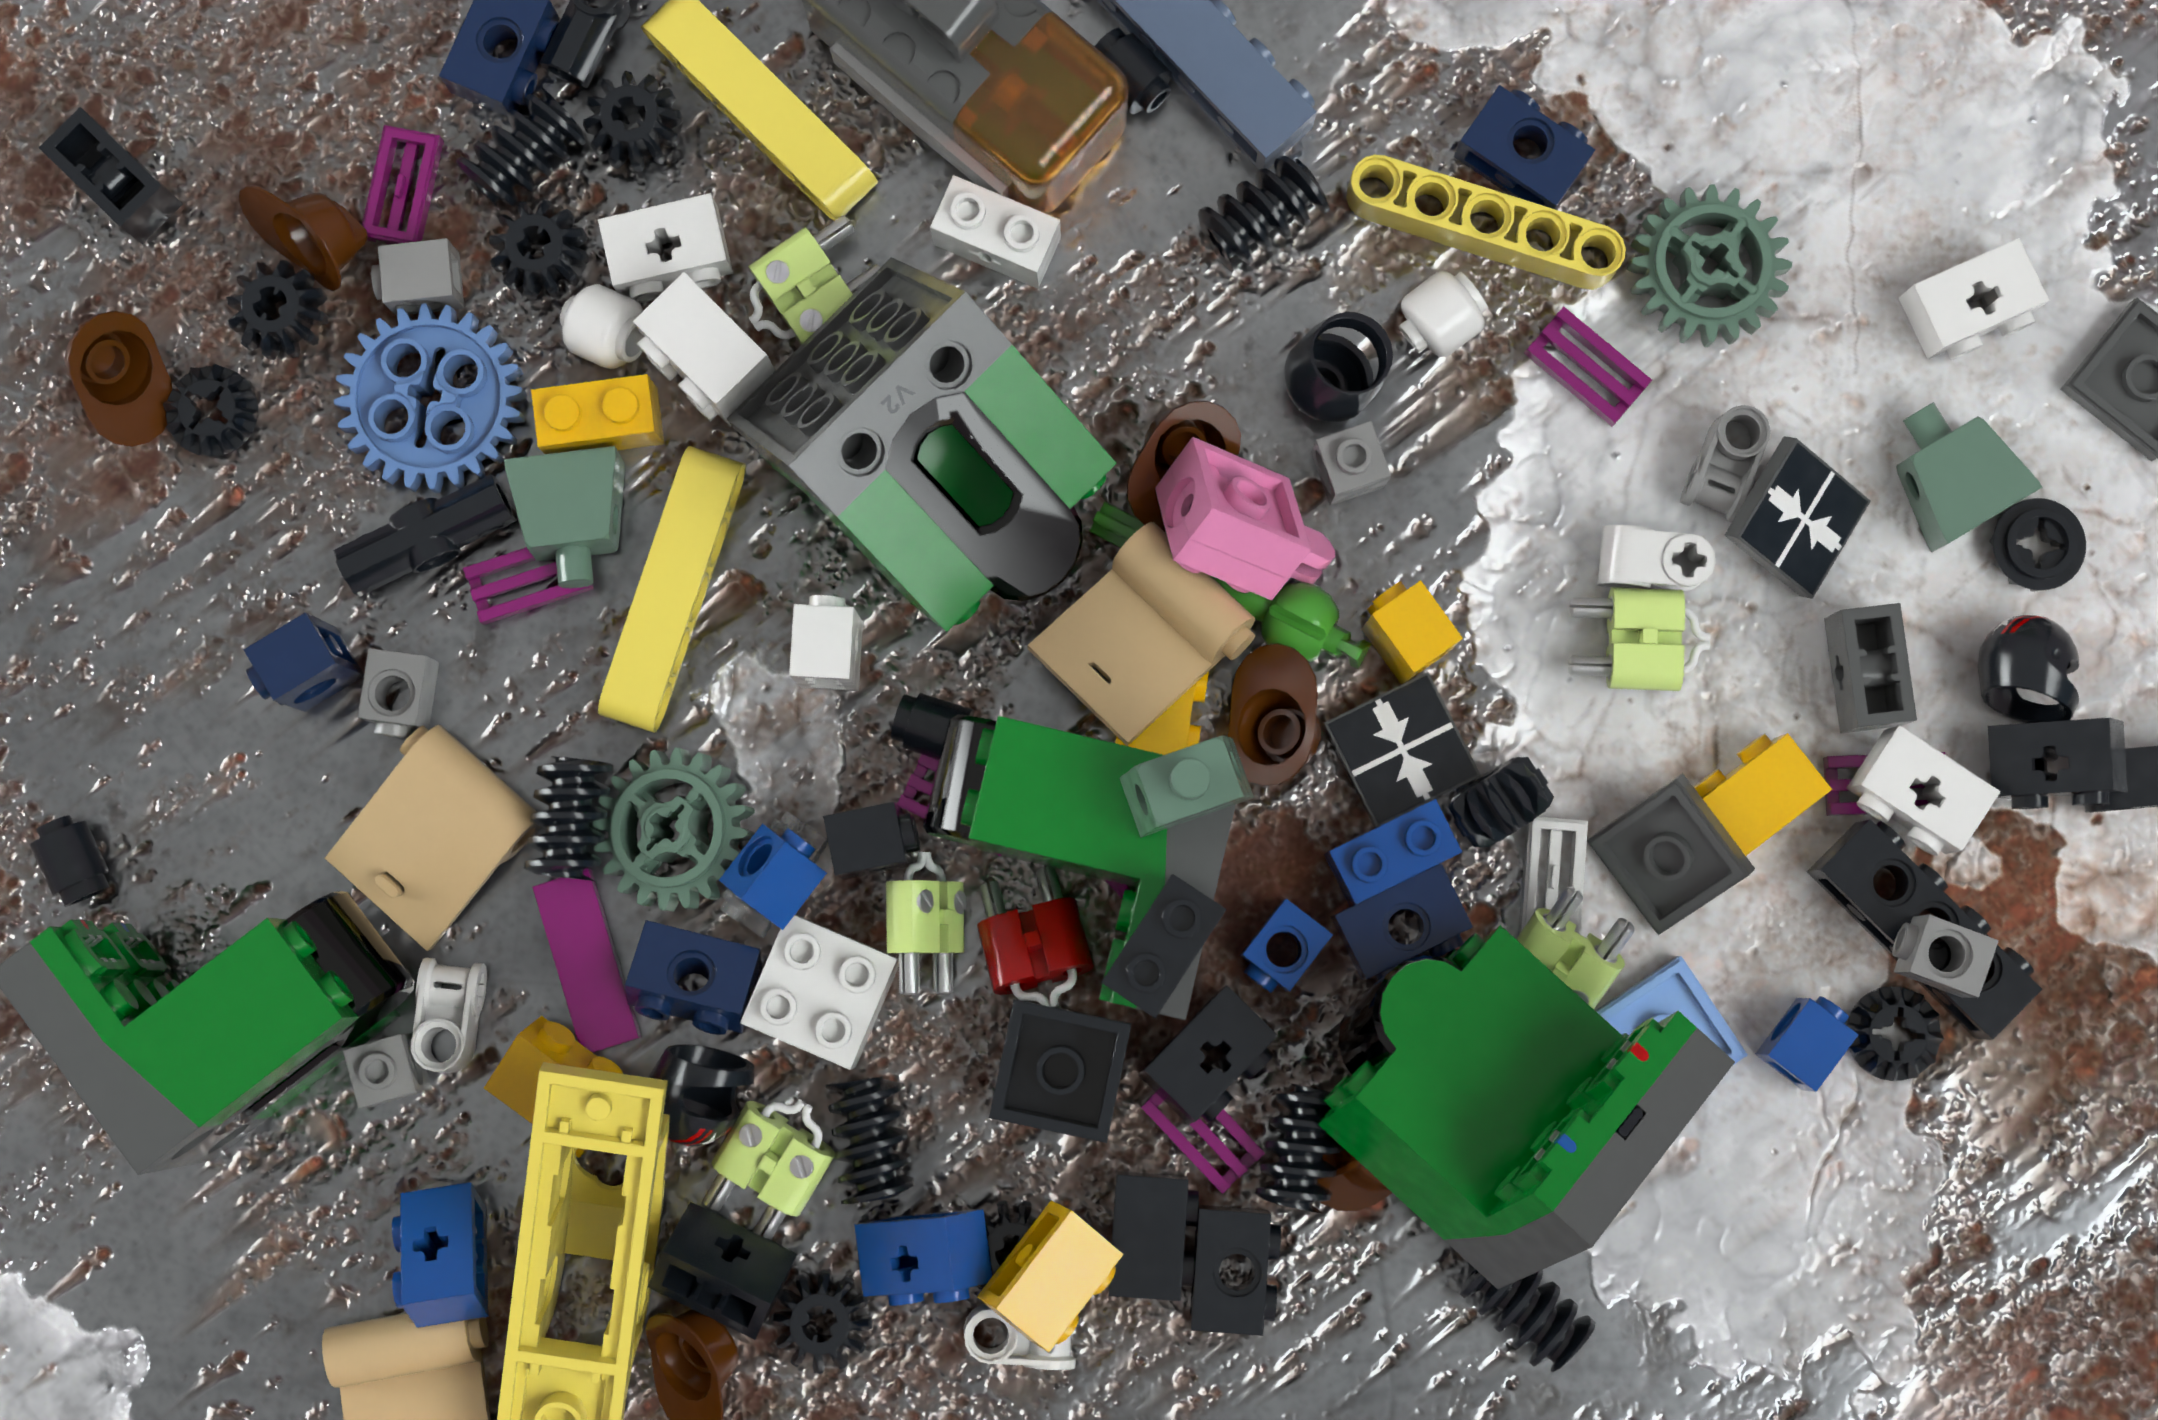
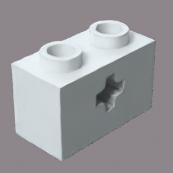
M955 175L952 176L930 226L935 246L1037 289L1041 285L1061 239L1060 219Z
M711 193L598 219L612 285L616 292L637 300L639 303L655 300L683 272L701 289L719 284L721 282L720 276L733 274L719 209ZM673 243L675 249L671 253L672 259L662 262L660 255L663 254L662 245Z
M2020 238L1911 286L1898 298L1927 359L1947 352L1950 360L1957 359L1983 346L1980 336L1996 329L2000 330L2002 337H2006L2036 322L2032 313L2050 301ZM1980 299L1984 309L1978 307L1971 310L1967 300L1974 302Z
M829 595L809 596V605L794 604L789 676L801 688L859 691L863 621L854 607L845 605V598Z
M1900 725L1882 732L1846 788L1860 797L1856 803L1860 809L1885 823L1892 818L1910 830L1906 836L1910 842L1935 856H1938L1940 851L1945 854L1963 851L2001 792ZM1922 783L1925 786L1922 796L1929 803L1916 806L1914 802L1917 794L1909 787Z

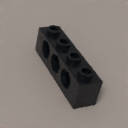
M1869 819L1854 823L1807 871L1896 961L1898 958L1892 955V950L1901 926L1905 922L1910 924L1913 916H1919L1925 909L1933 913L1935 917L1988 936L1987 933L1991 930L1990 925L1979 913L1967 905L1960 908L1944 892L1948 885L1934 869L1924 863L1917 866L1902 851L1906 846L1904 840L1896 831L1882 821L1875 824ZM1881 867L1889 870L1896 881L1895 892L1888 900L1881 898L1873 886L1874 875ZM1937 938L1930 945L1929 959L1931 964L1940 971L1948 966L1951 960V951L1943 939ZM1998 945L1979 998H1961L1917 981L1975 1039L1993 1040L2042 990L2030 977L2034 972L2032 966L2015 950L2009 947L2002 950Z

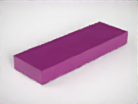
M583 870L584 875L594 879L592 870ZM561 877L532 886L578 1042L592 1053L642 1038L633 1006L628 1005L624 976L595 881Z

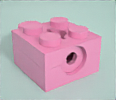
M1195 437L1190 439L1155 487L1173 560L1187 571L1192 573L1203 572L1223 580L1239 592H1252L1273 600L1290 577L1300 582L1314 584L1322 574V569H1326L1335 558V549L1325 535L1304 526L1290 478Z

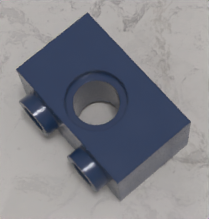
M473 0L439 74L448 90L456 96L506 117L509 111H517L520 105L526 106L524 98L528 94H534L538 79L535 71L559 24L560 17L551 1ZM508 39L518 41L516 50L510 56L505 58L493 57V51L501 41Z
M1499 85L1460 140L1453 157L1509 195L1556 210L1586 167L1596 149L1587 144V137L1575 126L1567 122H1559L1557 124L1539 112L1540 106L1526 93L1516 89L1510 92ZM1521 138L1530 139L1538 145L1541 156L1535 159L1523 158L1515 151L1513 142Z
M306 612L243 649L253 665L246 669V673L260 696L265 700L272 697L273 701L278 702L280 705H287L304 712L364 677L363 671L338 629Z
M1442 863L1331 916L1334 926L1361 980H1367L1376 976L1380 985L1389 982L1396 973L1408 965V959L1426 950L1429 951L1432 959H1435L1460 947L1464 943L1460 934L1473 928ZM1398 910L1410 912L1415 916L1419 924L1418 935L1409 944L1396 942L1389 933V920Z
M645 920L625 983L628 1005L635 1006L636 1012L655 1020H668L670 1015L691 1020L694 1027L710 1034L724 1035L727 1033V1030L743 1033L745 1025L740 1022L762 970L761 949ZM693 973L700 974L708 980L706 985L697 991H685L677 985L682 977Z

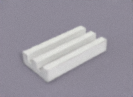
M1537 816L1534 821L1526 825L1518 933L1523 930L1535 912L1541 829L1549 830L1544 908L1551 910L1558 900L1563 831L1572 832L1569 887L1575 888L1574 894L1579 890L1583 895L1588 821ZM1583 901L1569 919V921L1576 924L1575 932L1578 934L1581 932Z

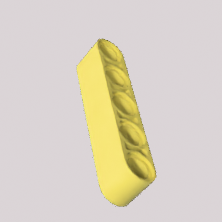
M668 0L641 26V29L655 47L832 221L845 216L878 184L874 174L859 157L699 0Z
M1374 154L1359 161L1352 171L1347 187L1346 199L1349 208L1355 215L1364 220L1582 289L1594 290L1603 287L1612 279L1625 259L1626 248L1623 238L1616 230L1606 225L1385 155ZM1366 178H1378L1388 186L1389 194L1382 198H1371L1365 195L1359 183ZM1425 194L1432 195L1442 203L1444 212L1436 216L1425 215L1416 207L1415 199ZM1477 212H1486L1495 218L1499 228L1496 232L1490 234L1482 233L1472 225L1470 216ZM1533 229L1546 232L1552 239L1553 248L1548 251H1538L1532 248L1527 242L1526 232ZM1590 246L1602 250L1607 257L1608 267L1596 269L1587 265L1581 254L1582 249Z
M688 446L685 450L602 689L598 705V714L600 716L653 733L659 729L741 492L746 471L745 463L692 446Z

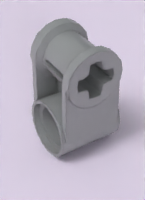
M1736 406L1712 423L1700 454L1694 462L1685 482L1680 503L1690 506L1693 502L1726 514V520L1733 522L1754 487L1755 475L1770 437L1769 422L1760 410L1752 406ZM1728 422H1740L1747 427L1751 436L1748 449H1738L1729 443L1725 433Z

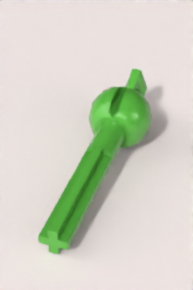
M1105 501L1093 519L1094 523L1090 533L1121 548L1144 524L1135 516ZM1211 576L1256 620L1262 622L1261 636L1266 645L1282 644L1295 648L1308 662L1316 660L1323 651L1335 658L1344 655L1348 657L1350 666L1359 669L1372 643L1366 640L1355 642L1351 639V632L1337 626L1339 609L1332 596L1320 586L1305 582L1288 583L1282 587L1273 600H1269L1252 592H1239L1225 581Z

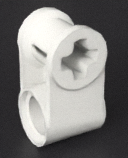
M1605 525L1602 528L1597 584L1607 588L1676 589L1687 592L1698 587L1713 573L1716 564L1715 551L1706 539L1695 534L1655 531L1651 528L1633 525ZM1683 550L1688 551V559L1690 561L1698 562V567L1687 574L1686 577L1682 576L1681 566L1672 564V559L1676 558Z
M426 957L422 960L416 982V1011L411 1039V1053L415 1061L422 1068L433 1072L453 1073L462 1070L472 1061L476 1050L479 1017L486 994L487 970L484 963H474L471 968L438 965L435 958ZM442 984L461 985L462 988L454 990L441 988ZM448 1029L456 1039V1049L450 1059L439 1062L431 1052V1043L438 1032Z
M981 1304L974 1308L966 1318L964 1325L965 1346L970 1355L979 1362L1023 1365L1024 1367L1045 1370H1070L1075 1368L1076 1358L1070 1356L1071 1335L1064 1342L1055 1344L1048 1353L1028 1340L986 1304ZM986 1318L999 1319L1008 1329L1004 1342L995 1348L982 1347L973 1336L977 1324Z

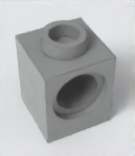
M447 238L378 246L379 265H372L371 268L373 291L376 299L383 300V303L396 316L397 309L403 308L409 315L419 314L421 304L424 303L433 312L442 311L445 305H450L454 310L465 308L460 254Z
M1372 421L1316 439L1311 454L1330 506L1382 489L1391 477Z
M368 648L357 718L374 723V734L407 739L410 736L411 729L425 726L429 730L439 662L424 655ZM406 681L410 688L409 700L401 709L391 711L386 702L387 691L394 683Z
M1932 915L1913 916L1910 924L1905 922L1901 926L1894 941L1892 955L1898 958L1894 973L1961 998H1979L1999 940ZM1937 938L1943 939L1951 951V960L1942 971L1936 969L1929 959L1930 945Z
M412 1033L398 1034L343 1050L358 1109L377 1106L432 1090L427 1070L415 1061L411 1053Z

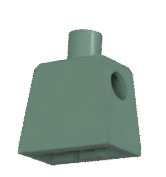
M1933 402L1903 420L1921 450L1896 465L1897 474L1931 552L1949 544L2042 488L2039 480L1988 423L1979 416L1952 431Z
M610 446L504 459L508 482L524 541L529 552L537 561L556 560L559 587L582 588L592 585L594 582L591 555L613 553L619 547L625 463L616 447Z
M1223 735L1138 764L1119 778L1140 838L1254 798L1234 740Z

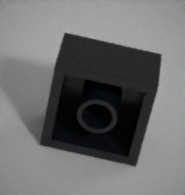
M1014 999L989 1118L1107 1143L1131 1023Z

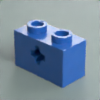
M1434 799L1328 851L1324 856L1351 907L1462 853V850L1437 800Z
M468 1182L400 1193V1216L393 1217L392 1219L393 1243L398 1253L401 1252V1271L394 1272L392 1277L393 1297L397 1308H404L417 1328L489 1317L486 1206L473 1184Z
M984 1209L892 1216L854 1224L863 1297L888 1295L889 1306L922 1302L924 1301V1293H933L934 1303L955 1302L969 1299L970 1287L986 1284L992 1278Z

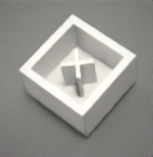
M685 272L633 320V323L643 336L637 345L646 354V358L669 381L678 374L683 379L678 386L687 395L686 398L710 422L719 415L731 427L732 425L726 419L775 372L767 354Z
M794 915L783 930L780 928L740 1023L844 1068L854 1069L859 1062L898 970L899 958Z

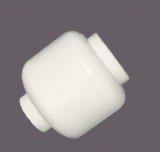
M1440 270L1402 299L1401 309L1407 320L1399 325V329L1418 353H1421L1428 347L1435 355L1447 357L1482 331L1485 324L1482 312L1488 306L1479 291L1464 273L1459 272L1456 276H1453L1447 271Z
M600 284L585 287L577 295L571 296L562 307L560 324L562 326L563 342L567 349L575 355L604 368H618L627 362L635 361L643 352L637 345L643 336L633 323V320L644 310L637 300Z

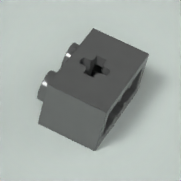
M1895 603L1843 609L1824 618L1840 734L1892 728L1917 721L1901 604Z

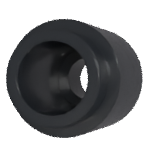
M1115 28L1104 35L1093 47L1098 54L1114 67V75L1107 87V74L1090 61L1094 67V77L1131 114H1136L1142 110L1146 113L1153 112L1171 93V87L1168 83L1172 77V72L1133 33L1126 35L1120 28Z
M920 693L917 698L904 694L895 714L891 739L903 742V749L957 765L962 755L972 757L979 739L981 724L973 722L974 709Z
M67 815L50 821L36 829L40 838L30 844L31 850L52 895H59L65 907L87 900L110 888L105 877L109 873V869L86 821L73 823L71 816Z

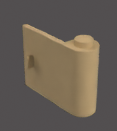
M1149 522L1137 530L1120 548L1114 558L1112 569L1030 642L1027 649L1128 746L1223 657L1226 656L1230 660H1234L1251 644L1255 634L1250 629L1255 622V617L1210 575L1203 572L1192 573L1174 561L1167 534L1154 522ZM1092 667H1095L1102 675H1104L1109 680L1110 684H1108Z
M437 725L430 730L425 726H421L404 741L400 748V752L404 755L402 760L325 857L332 866L426 951L433 949L497 867L514 857L527 844L528 838L534 836L540 829V826L530 821L531 814L537 811L442 725Z
M403 1313L328 1327L324 1330L322 1337L324 1367L331 1386L340 1388L343 1420H491L481 1348L487 1347L489 1342L485 1317L417 1328L409 1315Z

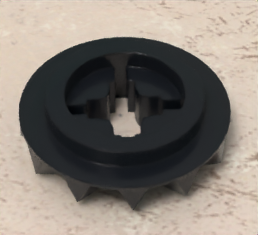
M217 364L201 368L190 367L188 374L180 380L172 382V391L168 401L163 403L167 419L166 429L181 447L189 452L205 457L226 455L241 447L251 436L258 418L257 398L251 385L237 372ZM218 395L220 400L217 403V407L223 412L222 416L228 419V422L224 424L219 420L214 421L211 418H206L200 424L198 420L201 418L202 412L196 407L197 403L193 401L194 398L198 397L199 399L204 398L208 401H213Z
M2044 498L2027 499L2013 505L1997 519L1998 523L1994 534L1989 540L1993 545L1995 556L1993 565L2000 568L2008 577L2009 584L2022 586L2030 589L2031 592L2055 589L2070 581L2081 568L2086 554L2085 533L2078 518L2064 505ZM2038 528L2041 541L2050 543V546L2059 547V549L2041 554L2038 563L2035 564L2036 560H2033L2032 550L2023 548V545H2016V543L2032 537L2035 529Z
M1896 986L1878 988L1863 996L1849 1015L1847 1026L1858 1034L1849 1050L1858 1065L1872 1076L1888 1081L1917 1078L1927 1067L1936 1062V1054L1944 1040L1939 1024L1940 1014L1931 1007L1922 994ZM1898 1014L1901 1027L1910 1029L1911 1033H1917V1039L1910 1038V1041H1901L1898 1051L1892 1050L1891 1040L1882 1038V1035L1872 1034V1030L1892 1026L1894 1017H1897Z

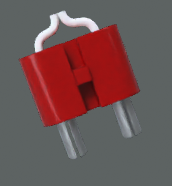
M1046 866L1054 899H1051L1045 872L1042 867L1036 871L1043 902L1032 905L1033 910L1018 913L1017 909L1006 912L999 883L989 881L997 910V915H995L987 882L983 883L979 889L987 918L977 924V930L993 993L996 995L1014 994V996L1022 1001H1037L1041 1005L1050 1007L1059 1006V996L1075 985L1077 976L1089 972L1094 966L1077 901L1070 897L1063 898L1056 869L1050 866ZM1067 979L1065 983L1055 987L1051 992L1050 1002L1041 993L1023 992L1038 987L1037 983L1052 980V983Z

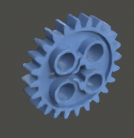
M426 303L421 304L418 320H413L403 308L397 309V326L391 328L384 320L378 318L376 319V325L380 336L376 340L362 333L357 336L362 346L366 349L362 356L354 353H345L344 358L355 367L353 374L336 376V381L349 389L350 393L349 395L334 399V405L341 410L351 412V415L338 422V427L345 433H358L348 443V448L355 454L369 451L365 456L363 465L372 472L385 464L382 479L393 485L404 473L405 487L412 492L418 490L423 478H426L429 489L434 493L441 492L444 477H448L457 488L461 489L464 487V471L470 469L482 479L486 477L481 463L482 460L488 457L500 464L504 461L501 453L496 448L499 441L516 444L517 439L506 427L508 423L524 422L525 416L520 411L511 407V403L527 398V393L521 387L510 385V382L522 376L523 371L517 364L503 365L513 354L512 349L507 343L493 346L498 333L490 325L477 332L479 320L474 314L468 312L457 324V313L450 305H445L439 319L435 318L433 310ZM443 349L445 350V356L441 359L437 368L435 362L436 354L439 350ZM419 353L421 356L419 369L411 376L398 377L397 366L399 361L405 355ZM466 364L477 365L478 375L476 380L466 388H455L453 385L455 372ZM434 389H436L442 395L440 401H430L426 408L420 403L422 396H432ZM396 409H407L408 421L406 426L397 433L387 434L385 431L387 416ZM463 420L465 423L463 437L457 443L443 445L441 442L443 427L450 421ZM425 427L426 443L422 448H417L416 442L421 438Z

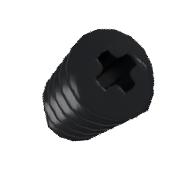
M543 87L542 90L547 99L546 101L531 94L524 98L525 105L530 114L529 117L515 110L507 113L513 130L512 133L497 125L490 129L496 145L495 148L480 141L473 145L479 160L478 164L462 156L456 160L457 166L498 210L497 202L499 200L515 208L518 206L519 200L513 188L516 184L531 192L537 188L530 173L533 168L547 176L553 174L552 167L547 158L550 153L565 161L570 158L564 143L567 137L581 145L587 142L579 125Z
M1279 156L1274 162L1275 173L1267 168H1261L1255 175L1256 186L1248 181H1242L1237 185V199L1229 194L1219 196L1217 200L1218 212L1210 207H1203L1199 210L1198 219L1203 235L1217 257L1231 272L1234 271L1231 257L1234 255L1238 256L1248 265L1254 262L1250 249L1252 243L1255 242L1266 252L1273 250L1269 232L1273 229L1286 240L1291 238L1292 234L1288 219L1294 217L1303 226H1309L1311 224L1307 210L1309 205L1312 204L1323 214L1330 212L1326 196L1316 178L1299 159L1294 161L1287 156Z
M551 756L555 759V762L538 766L536 774L552 782V786L536 789L533 794V798L548 805L549 810L532 813L530 818L531 822L546 829V833L529 837L527 845L542 852L543 857L525 861L524 869L537 875L596 881L584 875L583 870L600 866L602 859L586 851V846L604 842V834L590 828L589 822L607 818L608 812L592 804V799L610 795V788L596 781L595 775L613 771V764Z
M882 1076L826 1084V1089L843 1092L844 1094L843 1098L828 1105L829 1112L847 1116L846 1122L831 1129L832 1136L850 1140L849 1146L834 1153L835 1159L852 1163L854 1168L839 1176L838 1183L856 1187L857 1193L842 1200L841 1204H855L892 1198L913 1187V1177L896 1173L897 1169L911 1162V1155L893 1150L894 1145L908 1138L907 1130L889 1125L891 1121L904 1115V1106L886 1102L887 1098L901 1091V1083L883 1079Z
M1290 1083L1295 1087L1294 1091L1279 1093L1275 1097L1278 1103L1290 1110L1289 1115L1271 1117L1270 1124L1285 1133V1136L1282 1139L1268 1140L1265 1143L1267 1149L1280 1157L1279 1162L1261 1164L1260 1171L1274 1179L1275 1182L1272 1186L1257 1187L1255 1194L1263 1200L1275 1204L1324 1214L1312 1206L1314 1202L1330 1200L1332 1192L1317 1181L1321 1178L1335 1177L1337 1168L1322 1158L1323 1155L1340 1153L1342 1150V1146L1329 1137L1328 1133L1318 1125L1331 1109L1324 1102L1330 1092Z
M1474 1269L1465 1281L1459 1294L1466 1298L1481 1291L1484 1296L1477 1312L1480 1315H1484L1498 1308L1501 1314L1494 1326L1498 1332L1516 1325L1519 1329L1511 1345L1517 1350L1533 1342L1536 1347L1529 1360L1533 1367L1550 1359L1553 1362L1551 1372L1560 1369L1581 1349L1593 1333L1595 1321L1588 1315L1574 1320L1578 1305L1569 1298L1556 1303L1560 1295V1287L1552 1281L1539 1286L1543 1277V1270L1497 1289Z

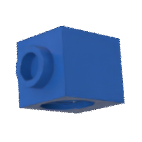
M762 823L719 881L742 901L783 930L827 872L809 859L816 849L791 829L787 828L780 837Z
M1285 898L1240 954L1243 959L1249 962V965L1243 972L1269 993H1272L1277 985L1286 992L1291 991L1333 934ZM1276 933L1289 934L1297 942L1298 956L1294 963L1288 967H1278L1267 957V942Z
M1819 996L1816 1001L1811 998H1796L1755 1055L1801 1090L1817 1092L1858 1037V1034L1845 1025L1849 1018L1848 1014L1830 1000Z

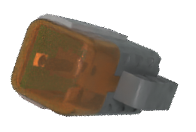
M802 0L810 30L831 47L830 51L834 64L976 185L1045 214L1051 213L1066 200L1120 139L1126 129L1129 85L1126 76L1114 62L1040 0Z

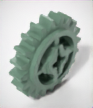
M1715 184L1708 186L1701 201L1697 199L1695 192L1690 187L1685 188L1680 195V207L1672 199L1666 197L1658 206L1662 218L1654 214H1648L1641 224L1649 235H1636L1630 246L1643 255L1632 258L1627 265V270L1644 275L1630 289L1631 294H1649L1651 299L1643 307L1642 315H1649L1658 310L1661 311L1663 318L1658 326V331L1661 333L1669 329L1673 323L1679 324L1680 343L1684 344L1695 330H1698L1704 347H1710L1715 341L1718 331L1721 332L1724 340L1730 345L1739 338V325L1743 330L1752 335L1761 327L1758 315L1770 318L1778 310L1775 302L1769 297H1782L1788 291L1789 286L1782 280L1777 279L1776 276L1786 274L1792 268V262L1783 258H1776L1775 255L1789 243V240L1785 237L1770 238L1768 233L1776 225L1778 218L1773 216L1763 221H1758L1755 217L1761 205V201L1758 199L1751 202L1745 209L1738 206L1740 191L1737 188L1731 191L1724 202L1718 199V191ZM1696 225H1711L1723 229L1722 232L1713 236H1704L1697 232L1689 236L1682 230ZM1741 243L1746 248L1751 259L1752 281L1744 277L1747 269L1742 265L1739 258V246ZM1666 251L1675 256L1672 263L1678 268L1680 273V286L1678 290L1673 286L1667 273ZM1708 257L1717 263L1711 275L1701 269ZM1729 295L1737 301L1733 305L1722 308H1708L1695 304L1699 298L1705 296H1716L1724 299Z
M675 747L669 760L665 752L652 750L649 759L650 768L641 761L634 759L629 761L630 772L633 776L632 780L613 775L611 778L612 784L619 791L617 798H599L598 802L606 809H609L611 815L607 819L593 821V826L597 829L608 831L609 837L604 842L595 845L594 849L597 852L613 854V859L605 865L602 871L604 874L612 876L624 874L617 890L624 894H632L638 890L637 904L651 907L658 899L660 910L674 912L678 901H680L684 908L695 910L699 907V892L707 899H720V891L716 881L721 878L731 862L741 852L738 848L739 842L749 841L755 834L751 830L740 827V822L752 816L755 810L752 807L735 804L736 800L745 793L746 787L738 783L725 785L732 770L720 764L711 769V756L698 752L691 760L688 750ZM688 783L693 786L686 797L677 795L669 802H661L654 796L659 790L673 784ZM712 815L713 836L710 842L707 832V824L710 816ZM639 819L642 831L641 838L637 844L636 830ZM672 820H677L674 827L680 833L676 840L672 839L674 831L669 826ZM680 857L689 858L696 864L689 871L677 876L664 877L656 873L663 862L673 863Z

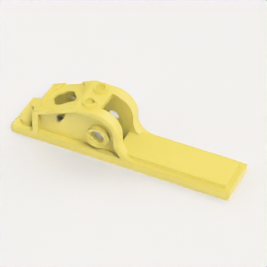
M543 1062L539 1069L497 1420L624 1419L630 1375L644 1328L651 1289L648 1288L655 1269L662 1218L666 1149L670 1115L663 1114L667 1080ZM580 1148L627 1155L623 1183L617 1186H609L602 1183L597 1176L581 1167L576 1158V1150ZM566 1254L613 1260L610 1289H614L612 1311L604 1332L602 1346L545 1338L556 1307Z

